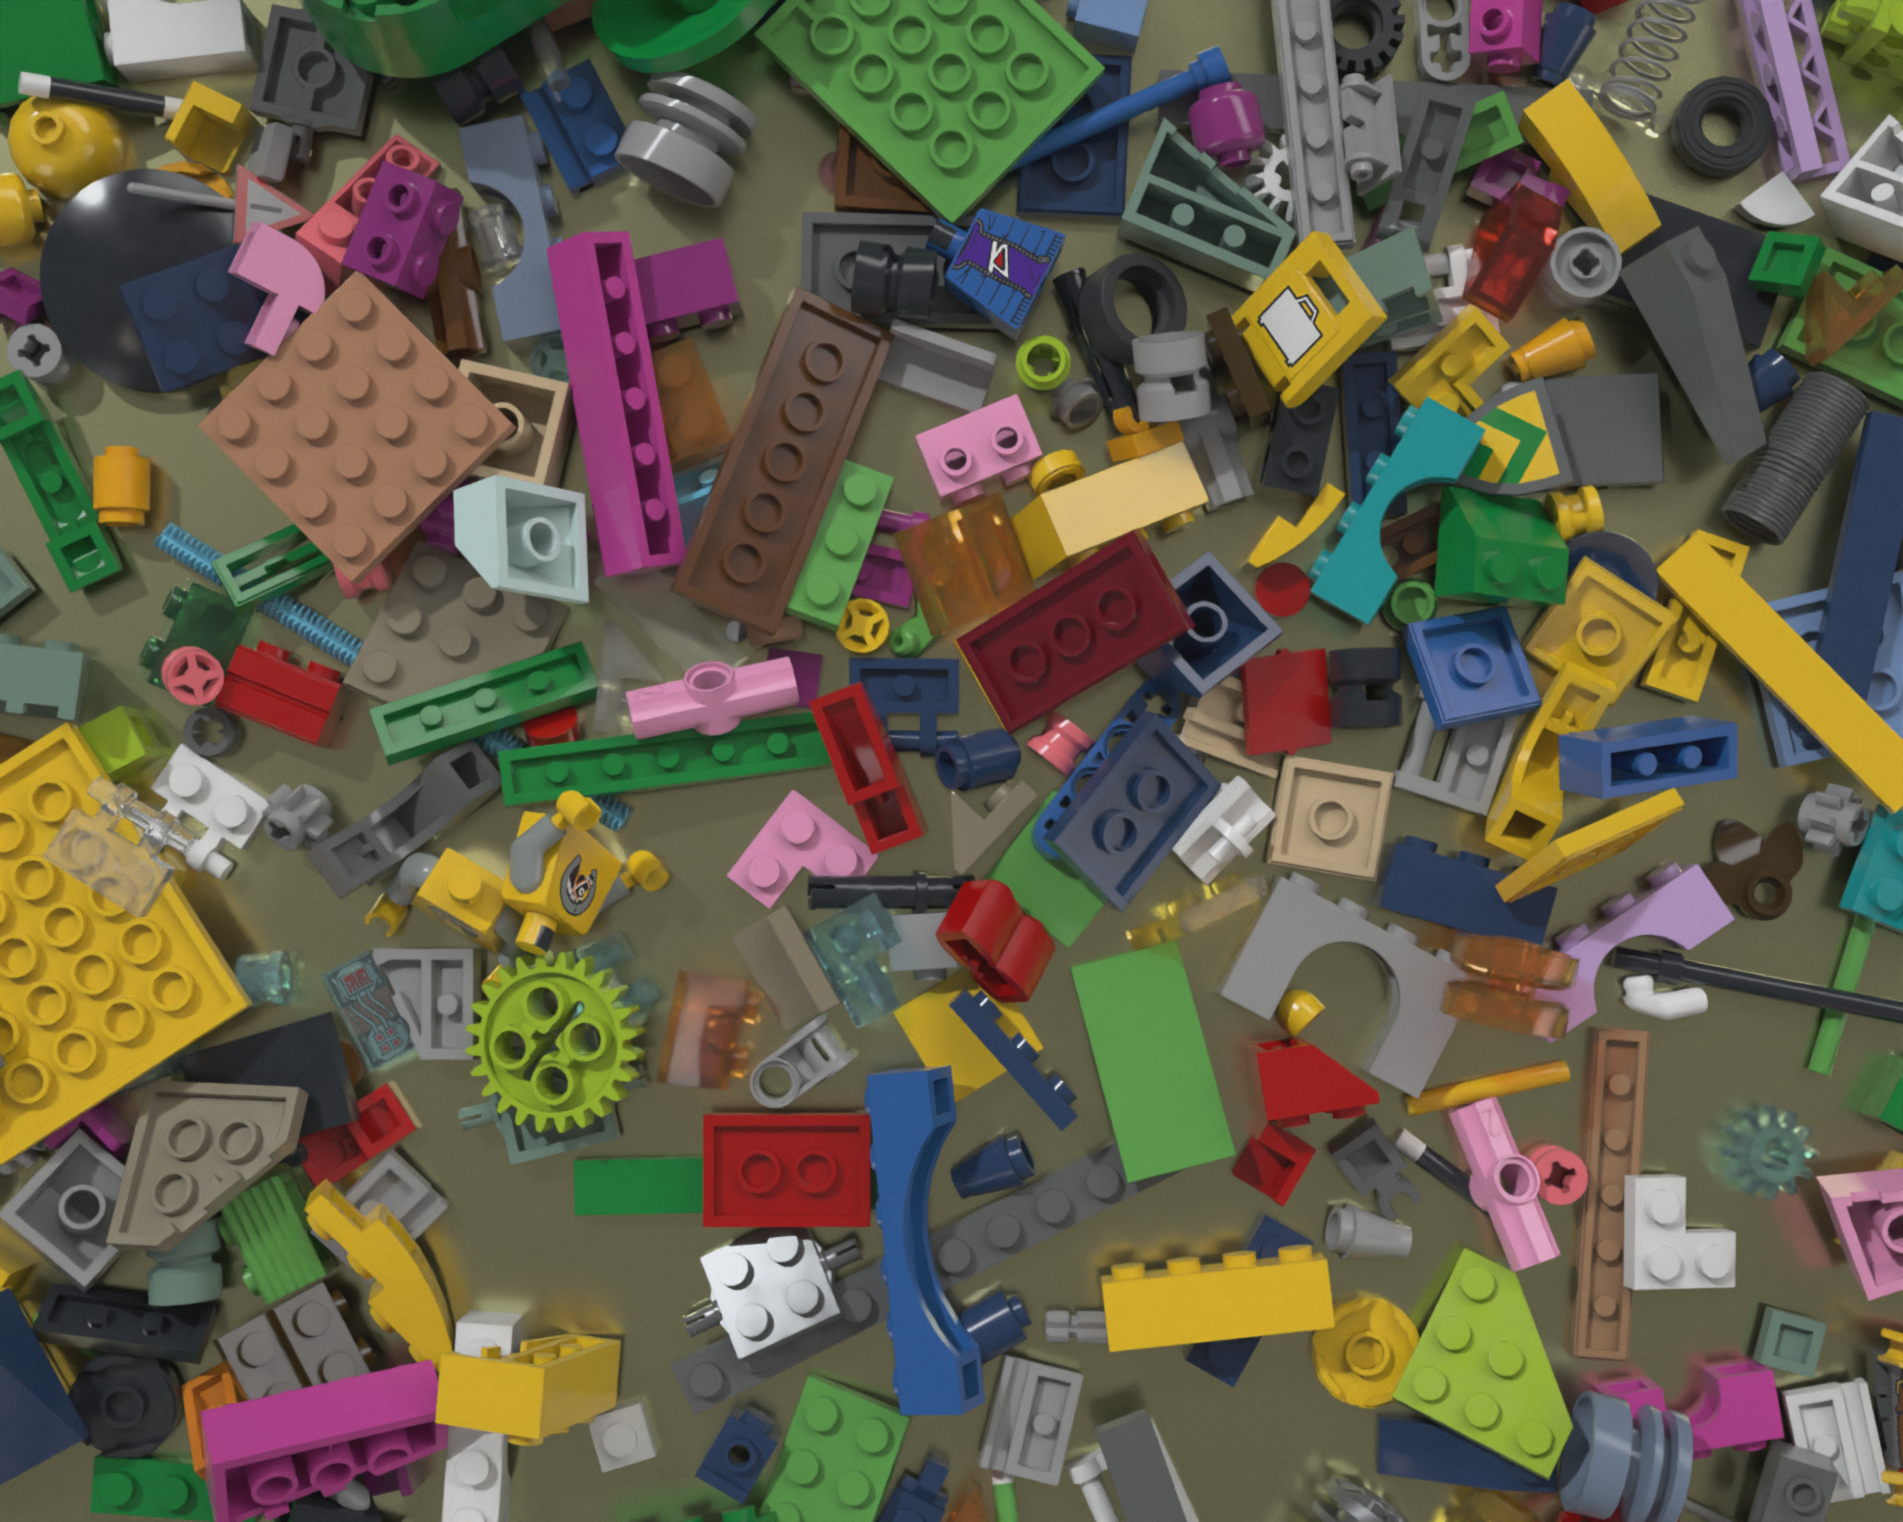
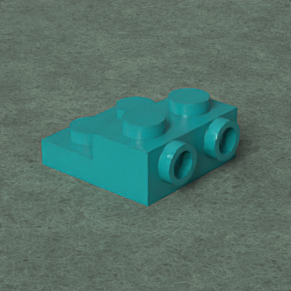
M1877 804L1839 907L1900 934H1903V811L1898 810L1896 813L1890 814L1881 804Z

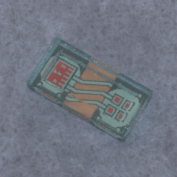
M373 949L367 950L320 975L370 1073L416 1050L410 1038L409 1024L400 1016L391 997L395 995V991L382 966H377L373 959Z

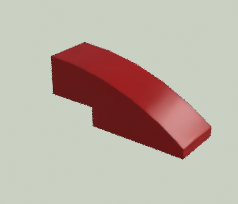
M858 682L808 701L847 804L854 807L871 854L879 853L924 836L929 830L889 735L863 683Z

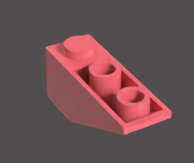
M395 134L296 232L295 241L303 245L318 263L324 279L325 294L328 296L336 291L355 272L342 265L341 262L382 161H387L430 179H433L440 169V162L398 134Z

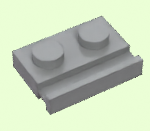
M392 1148L344 1194L365 1217L377 1205L383 1202L403 1224L414 1241L448 1208L449 1204L448 1199L444 1196L441 1197L431 1187V1184ZM311 1228L310 1233L352 1269L346 1258L348 1252L334 1238L331 1241H326ZM372 1277L370 1280L363 1278V1280L370 1285L375 1278Z
M1004 1354L978 1466L1058 1486L1084 1375Z

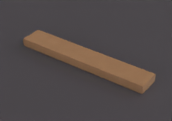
M1591 1026L1582 1161L1587 1167L1588 1183L1586 1190L1579 1198L1568 1353L1573 1359L1628 1363L1633 1289L1623 1286L1625 1175H1641L1650 1031Z

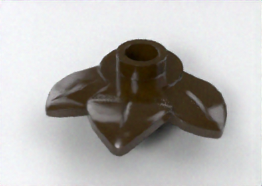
M1733 819L1723 820L1714 839L1715 855L1718 862L1706 864L1700 867L1724 904L1738 905L1744 914L1755 920L1769 921L1782 916L1792 901L1790 881L1803 865V850L1796 829L1790 822H1784L1761 838L1757 832L1739 821ZM1760 883L1767 885L1770 890L1769 899L1763 904L1759 903L1754 896V890Z

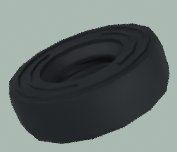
M1720 76L1702 81L1683 96L1673 113L1671 136L1675 151L1687 166L1703 175L1723 177L1742 172L1761 157L1771 140L1773 117L1769 102L1757 87L1742 78ZM1723 107L1735 112L1740 119L1742 127L1741 135L1736 143L1724 147L1715 145L1706 138L1702 129V121L1708 110Z

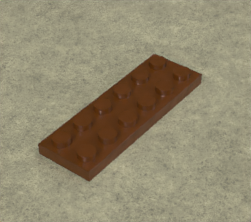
M798 286L791 291L669 590L670 593L769 637L776 635L895 334Z

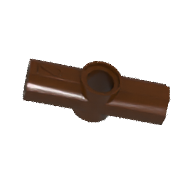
M458 188L451 189L456 193L462 195ZM463 202L459 209L458 224L449 234L438 261L437 275L428 286L424 295L425 301L430 305L436 348L447 359L455 360L474 358L479 354L487 352L484 323L478 294H482L483 291L482 278L476 252L469 243Z

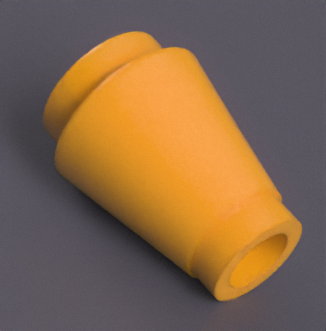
M1579 316L1570 321L1565 317L1519 347L1518 350L1509 353L1517 377L1521 383L1542 376L1547 377L1585 368V361L1596 357L1597 354L1591 335L1584 321Z

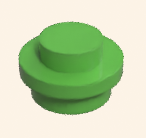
M1407 577L1396 582L1382 605V612L1387 622L1393 628L1402 631L1408 623L1434 619L1438 607L1437 597H1434L1435 592L1428 583L1418 578Z

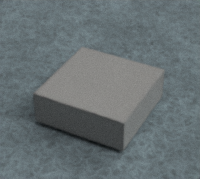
M278 122L257 127L247 170L268 184L281 182L284 179L295 134L293 132L294 128Z

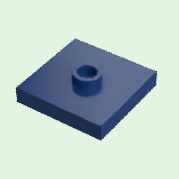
M1506 605L1408 623L1401 631L1436 731L1535 712L1542 705Z

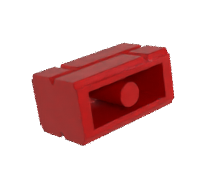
M259 640L256 649L240 644L236 648L230 662L222 689L216 696L215 706L316 747L328 748L332 743L340 723V717L343 715L352 694L351 690L346 689L344 684L338 682L342 672L310 660L307 669L287 662L291 654L290 651Z

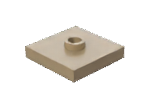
M1283 755L1274 806V813L1277 816L1272 820L1265 863L1376 882L1394 773Z

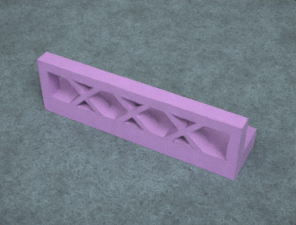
M1739 0L1760 91L1769 102L1773 117L1771 136L1780 173L1783 171L1793 185L1838 175L1850 161L1812 0H1794L1787 12H1785L1783 0ZM1795 11L1797 12L1798 20L1792 17ZM1790 31L1801 37L1804 41L1806 53L1799 64ZM1808 63L1810 65L1811 73L1805 70ZM1803 83L1815 90L1819 104L1812 116L1810 115ZM1821 115L1824 125L1818 122ZM1816 136L1828 142L1833 162L1822 164Z

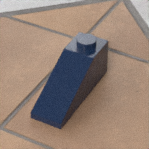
M1378 1416L1376 1469L1378 1474L1499 1491L1557 1492V1465L1548 1481L1426 1417Z

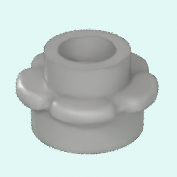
M1071 378L1062 382L1053 394V400L1050 405L1052 416L1054 418L1058 417L1061 423H1065L1072 429L1082 428L1090 424L1099 415L1103 404L1102 398L1096 392L1098 387L1095 381L1090 378H1083L1081 381Z

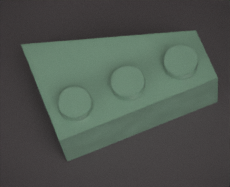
M1413 226L1346 257L1388 317L1356 350L1444 321L1427 264ZM1331 275L1327 278L1311 276L1336 313L1339 314L1349 303V300Z
M0 634V712L83 722L91 658L84 653L78 652L79 644L45 640L44 648L20 646V636Z

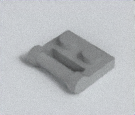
M1421 689L1418 696L1420 700H1423L1401 770L1394 771L1392 787L1480 816H1487L1519 715L1453 728L1436 782L1421 776L1436 729Z

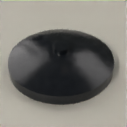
M136 169L119 172L92 183L74 196L60 211L48 232L43 246L40 261V289L46 314L56 335L67 350L86 368L106 380L127 388L162 392L117 285L232 246L234 210L131 194L127 190V185L134 182L224 197L206 184L180 173L157 169ZM225 371L219 372L217 374L208 376L206 378L197 380L195 382L186 384L184 386L175 388L170 391L189 389L204 384L218 377Z

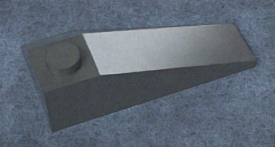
M1699 226L1661 244L1620 270L1619 274L1723 461L1728 466L1767 444L1726 274L1716 258L1713 247L1707 242Z

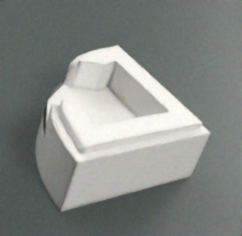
M1783 171L1734 207L1747 221L1770 227H1795L1815 215Z

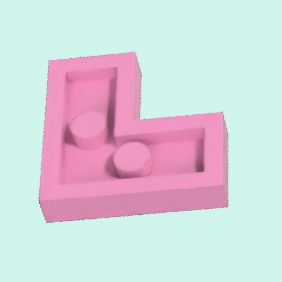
M793 789L726 876L767 908L771 909L803 867H806L816 876H865L881 855L878 853L872 855L868 845Z

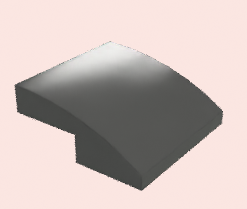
M1658 373L1595 375L1545 380L1575 480L1574 482L1550 489L1551 491L1576 489L1589 485L1593 487L1607 486L1608 488L1665 483L1660 379Z

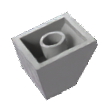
M79 1128L0 1211V1223L86 1294L126 1250L116 1249L106 1243L125 1166Z

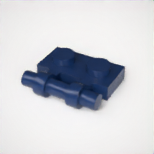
M849 658V686L858 682L863 683L896 752H920V758H935L939 747L946 745L950 738L958 736V731H937V715H959V659ZM888 714H920V730H888Z

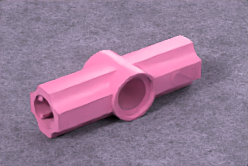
M788 656L733 669L723 662H703L690 668L682 680L627 691L626 699L635 738L640 740L694 728L697 732L705 735H721L737 727L741 717L798 705L799 695L793 667Z
M1496 1096L1449 1113L1473 1173L1469 1183L1471 1197L1477 1206L1489 1213L1512 1272L1561 1255L1536 1195L1540 1186L1538 1170L1533 1162L1519 1154ZM1500 1174L1508 1182L1509 1194L1504 1191L1500 1184Z

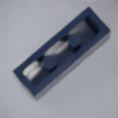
M1409 835L1405 836L1403 844L1398 842L1387 844L1370 906L1528 951L1541 952L1558 888L1547 886L1512 903H1509V901L1505 903L1495 885L1518 869L1519 866L1512 865L1510 873L1506 874L1489 869L1491 859L1488 857L1459 850L1456 859L1436 854L1437 843Z

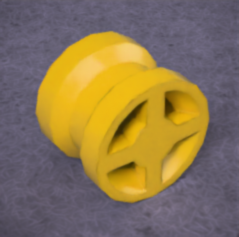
M1592 485L1580 487L1575 494L1566 496L1560 491L1546 494L1544 509L1565 543L1582 534L1604 531L1602 504L1596 489Z
M858 598L849 601L839 629L836 632L839 642L847 651L854 655L869 656L876 654L885 647L890 635V623L887 613L880 604L871 599Z

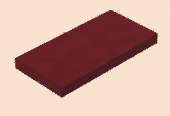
M1137 528L962 635L956 641L1009 735H1012L1196 626L1141 529Z

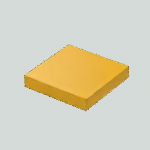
M1584 555L1567 579L1566 604L1547 606L1520 645L1523 651L1557 673L1564 661L1567 660L1615 682L1616 693L1609 703V706L1613 708L1676 624L1678 616Z
M966 967L893 1011V1014L926 1067L951 1065L955 1103L1007 1071L949 1006V1002L964 988L973 997L982 990L1003 1013V1016L996 1022L1010 1038L1019 1031L1037 1052L1044 1048L1017 1003H1000L992 998L974 981L969 969Z

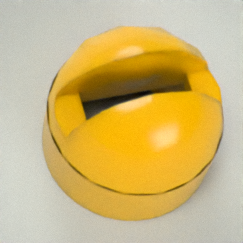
M1292 990L1284 994L1278 1003L1279 1021L1293 1037H1296L1326 1007L1310 992Z

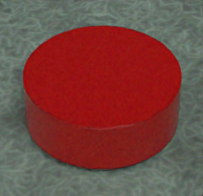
M1286 562L1275 563L1265 568L1257 577L1253 589L1254 599L1269 616L1288 618L1298 613L1308 602L1310 583L1306 574L1296 565Z
M573 706L522 722L526 740L531 747L574 742L580 735V724L577 712Z

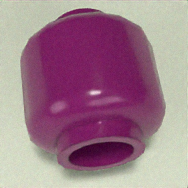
M1226 82L1203 89L1198 93L1199 100L1191 106L1188 112L1194 147L1201 154L1205 152L1217 162L1220 170L1235 169L1251 162L1250 154L1258 150L1266 139L1257 96L1249 90H1243L1239 82Z

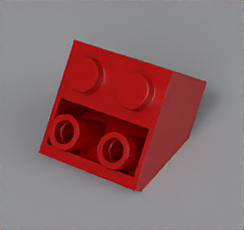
M1298 1036L1244 1045L1254 1110L1267 1121L1276 1122L1277 1128H1290L1311 1123L1309 1114L1321 1112L1332 1113L1333 1119L1359 1117L1366 1114L1365 1105L1380 1103L1378 1091L1319 1048Z

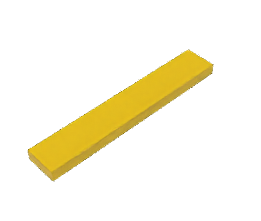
M1696 532L1656 569L1658 579L1890 814L1896 813L1903 806V739Z

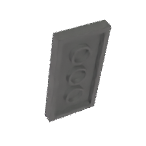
M802 212L800 288L851 312L853 275L860 240L891 244L895 254L899 255L907 247L925 249L930 233L940 218L937 215ZM966 215L956 227L968 232L975 216ZM1009 216L1020 220V217ZM939 255L937 257L935 284L928 323L901 320L925 328L998 329L945 289L944 277L951 261ZM887 309L881 317L853 313L880 327H891L893 319H897L893 309Z

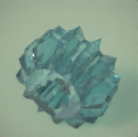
M1761 1104L1757 1115L1749 1109L1739 1111L1742 1128L1731 1124H1726L1723 1127L1727 1135L1734 1137L1732 1145L1724 1144L1718 1148L1720 1155L1734 1158L1723 1171L1729 1178H1740L1739 1189L1752 1195L1759 1189L1763 1198L1774 1200L1778 1195L1779 1188L1790 1195L1798 1193L1797 1183L1794 1178L1796 1175L1808 1180L1814 1177L1813 1172L1803 1166L1805 1159H1813L1820 1155L1816 1148L1803 1145L1814 1132L1807 1125L1796 1126L1797 1113L1784 1109L1777 1113L1774 1105ZM1767 1141L1775 1143V1146L1769 1150L1771 1157L1769 1162L1761 1159L1767 1153L1765 1146Z

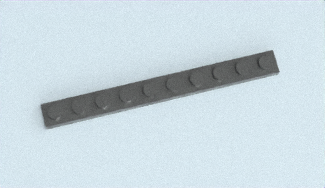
M1115 1139L1027 1183L1025 1186H1021L928 1233L933 1264L942 1289L944 1291L1183 1170L1127 1184ZM883 1256L835 1280V1292L845 1315L843 1318L746 1363L738 1360L729 1333L672 1361L670 1367L694 1416L886 1320L890 1306L888 1285L885 1284L881 1273Z

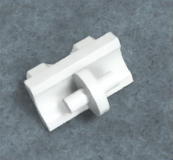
M1238 775L1230 783H1221L1222 786L1209 801V804L1201 811L1172 849L1205 885H1208L1238 854L1247 859L1254 852L1249 843L1277 816L1257 796L1251 786Z

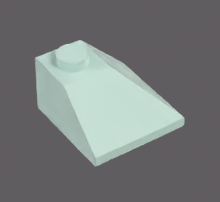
M500 475L488 477L453 491L455 546L492 589L577 604L589 602L585 494Z

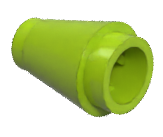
M1038 335L1028 339L1019 348L1016 356V369L1019 377L1025 384L1039 391L1052 389L1060 385L1068 376L1071 367V358L1066 346L1057 338L1048 335ZM1045 364L1051 369L1052 373L1048 372L1047 376H1038L1034 374V366Z

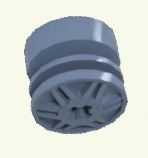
M1589 1390L1581 1393L1570 1415L1573 1430L1561 1454L1559 1492L1564 1509L1567 1512L1605 1520L1611 1517L1618 1506L1620 1518L1623 1522H1677L1686 1501L1692 1470L1693 1432L1689 1418L1683 1412L1671 1409L1661 1413L1656 1406L1649 1404L1639 1407L1632 1418L1630 1405L1624 1398Z

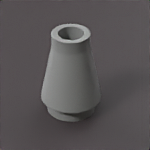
M1348 1204L1344 1209L1335 1207L1331 1211L1326 1225L1325 1243L1327 1250L1338 1253L1340 1259L1388 1257L1406 1259L1411 1250L1412 1230L1409 1226L1396 1224Z

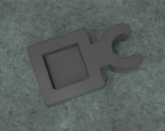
M1374 1117L1328 1147L1332 1158L1362 1198L1374 1189L1377 1190L1376 1199L1383 1215L1389 1220L1394 1221L1398 1218L1390 1203L1391 1198L1395 1194L1406 1193L1416 1205L1422 1202L1414 1182L1406 1176L1396 1175L1407 1168L1408 1165Z

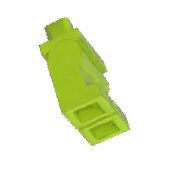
M1836 0L1828 11L1820 31V36L1845 45L1840 58L1841 61L1855 66L1861 60L1870 69L1903 81V0Z

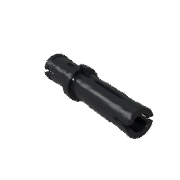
M1079 267L1059 275L1052 280V283L1056 287L1071 323L1067 327L1071 339L1077 338L1109 413L1114 431L1117 432L1119 430L1113 420V411L1116 409L1130 406L1134 420L1137 423L1140 422L1137 395L1125 365L1108 359L1095 349L1084 332L1079 315L1080 292L1088 277L1085 268Z
M913 870L911 876H816L815 874H810L808 877L807 896H811V899H808L809 910L911 909L913 914L925 913L927 909H949L963 883L975 881L974 875L927 876L924 870Z

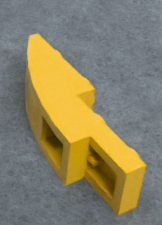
M325 1179L309 1194L304 1209L309 1214L306 1217L309 1225L324 1240L331 1241L334 1238L348 1252L346 1258L360 1276L367 1280H370L372 1277L376 1279L371 1285L368 1304L371 1306L369 1312L375 1322L388 1333H393L396 1330L410 1344L408 1349L416 1362L432 1359L434 1368L439 1372L441 1353L455 1351L454 1330L444 1295L421 1249L403 1224L383 1202L377 1205L365 1217L343 1194Z

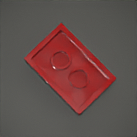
M705 1113L703 1115V1227H871V1117L868 1113Z

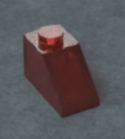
M1517 182L1480 218L1461 299L1508 324L1515 317L1555 248L1564 207Z

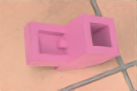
M251 222L227 273L268 293L244 343L265 354L275 356L279 345L299 327L300 320L294 318L296 310L299 309L309 315L312 313L316 314L324 302V279L315 258L303 245L262 222Z

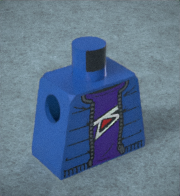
M979 209L968 232L939 219L930 233L925 249L938 251L939 256L951 261L944 277V286L948 292L1008 337L1017 340L1063 251L1066 235L987 209Z

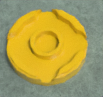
M1356 1295L1337 1301L1333 1305L1335 1328L1313 1330L1310 1357L1316 1376L1333 1397L1350 1405L1374 1409L1395 1402L1392 1399V1395L1420 1340L1416 1326L1400 1307L1378 1296Z

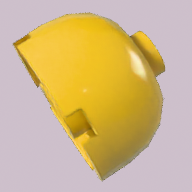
M32 96L20 104L10 120L7 142L11 160L29 184L53 199L70 201L87 186L104 177L119 173L123 168L126 143L122 126L108 109Z

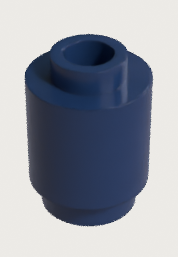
M1001 727L950 738L946 745L938 748L935 756L936 770L943 785L948 789L957 788L963 792L1013 779L1021 760V752L1017 741Z
M1001 1289L957 1314L961 1324L980 1346L982 1365L1029 1339L1024 1328L1031 1325L1032 1320L1017 1294L1007 1298Z

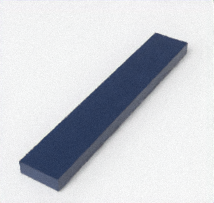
M1873 410L1866 413L1815 646V652L1866 703L1903 535V417ZM1799 722L1797 734L1815 738Z

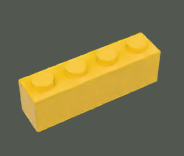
M1292 1245L1278 1248L1279 1257L1256 1259L1255 1251H1237L1223 1254V1263L1201 1265L1200 1257H1181L1167 1260V1269L1145 1271L1144 1263H1126L1112 1266V1275L1100 1276L1109 1352L1335 1328L1327 1259L1321 1252L1312 1253L1311 1245Z

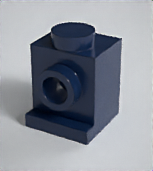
M733 1406L700 1462L695 1476L739 1503L744 1504L750 1490L779 1442L781 1433L773 1429L775 1422L769 1416L753 1407H747L743 1411ZM735 1445H743L749 1450L750 1458L742 1462L730 1455V1449Z

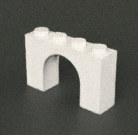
M100 0L104 11L109 13L111 32L104 33V48L110 65L115 66L131 83L258 69L259 67L254 15L243 0H208L190 3H169L161 0Z

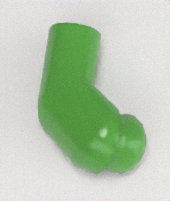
M941 584L914 585L915 614L902 626L893 629L888 638L889 648L894 654L902 658L920 656L941 636L943 632Z

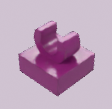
M13 267L1 271L0 323L6 321L7 317L15 320L14 332L27 324H37V319L46 315L41 296L40 281Z

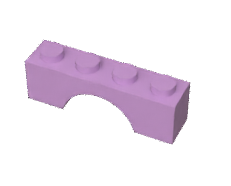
M1670 861L1662 865L1646 877L1650 883L1649 886L1634 896L1629 891L1616 896L1601 907L1604 913L1603 917L1588 927L1584 922L1573 925L1555 939L1559 946L1542 958L1538 952L1533 953L1510 969L1513 977L1501 985L1538 1039L1552 1043L1597 1013L1594 998L1595 976L1603 958L1617 944L1631 937L1650 935L1660 939L1672 948L1690 950L1735 920L1698 864L1681 863L1677 865L1675 861Z

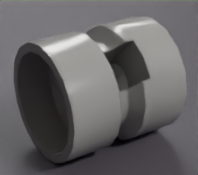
M1583 226L1569 230L1540 257L1536 264L1532 281L1536 296L1545 307L1556 313L1574 314L1584 311L1613 287L1617 281L1622 265L1619 247L1609 234L1598 228Z
M1165 332L1142 336L1132 340L1134 370L1136 373L1144 376V382L1136 388L1140 420L1148 422L1177 421L1204 416L1212 411L1209 380L1200 376V370L1207 365L1204 332Z

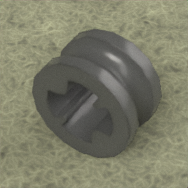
M205 707L190 714L185 722L183 734L186 744L198 755L220 757L228 754L235 748L239 742L240 729L238 722L232 714L225 710ZM204 721L211 723L221 721L224 729L218 730V733L224 734L219 744L209 741L206 743L202 742L200 735H205L206 732L200 731V728Z

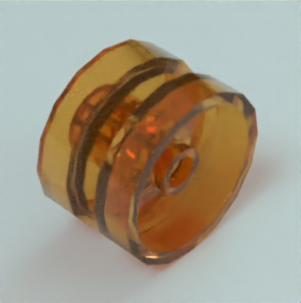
M1464 932L1454 933L1449 960L1458 969L1483 976L1482 981L1454 978L1445 982L1439 1008L1442 1013L1473 1023L1523 1034L1550 1038L1565 1037L1570 1008L1563 1001L1536 993L1537 988L1565 991L1575 987L1580 958L1547 949L1545 945L1509 936L1492 934V937Z

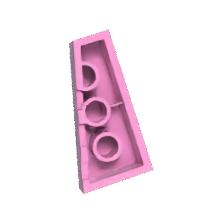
M1903 1168L1816 1176L1852 1276L1867 1299L1870 1301L1903 1290Z

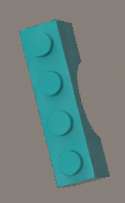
M1426 397L1420 409L1410 405L1394 431V434L1402 439L1393 454L1389 457L1381 453L1366 477L1365 482L1373 487L1363 504L1359 505L1352 501L1341 518L1336 530L1344 535L1334 552L1331 553L1324 549L1311 568L1307 578L1315 582L1310 590L1312 595L1370 627L1398 581V576L1384 557L1380 543L1382 523L1388 510L1400 496L1415 487L1430 483L1456 485L1483 440L1486 429L1429 397Z

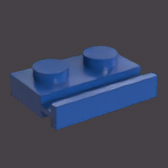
M590 59L541 83V87L529 93L525 91L519 94L537 129L540 130L541 136L572 195L580 192V188L592 182L595 184L624 169L617 162L614 154L626 127Z

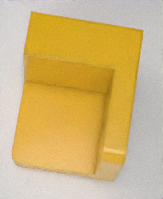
M193 80L165 135V140L180 154L227 176L231 173L257 119L243 104Z

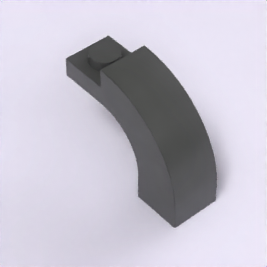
M473 738L434 758L396 796L368 816L317 844L306 856L341 900L368 884L370 887L399 869L409 856L414 853L423 852L457 826L502 785L501 775Z

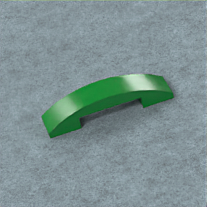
M18 369L1 377L0 444L50 540L45 545L69 592L79 591L123 570L108 527L99 524V512L93 511V493L40 396L22 370Z

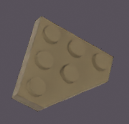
M417 540L352 663L343 684L346 689L384 705L548 652L568 613L567 605L553 599L492 589L471 563Z
M148 1080L106 1243L116 1249L170 1251L296 1149L309 1094L300 1087Z

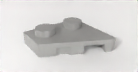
M481 948L373 949V959L377 966H383L395 991V995L391 997L400 1016L409 1024L410 1038L420 1059H480L481 1056H472L465 1052L466 1048L479 1043V1036L469 1033L465 1030V1027L469 1024L481 1022V1016L471 1008L472 1003L481 1001Z

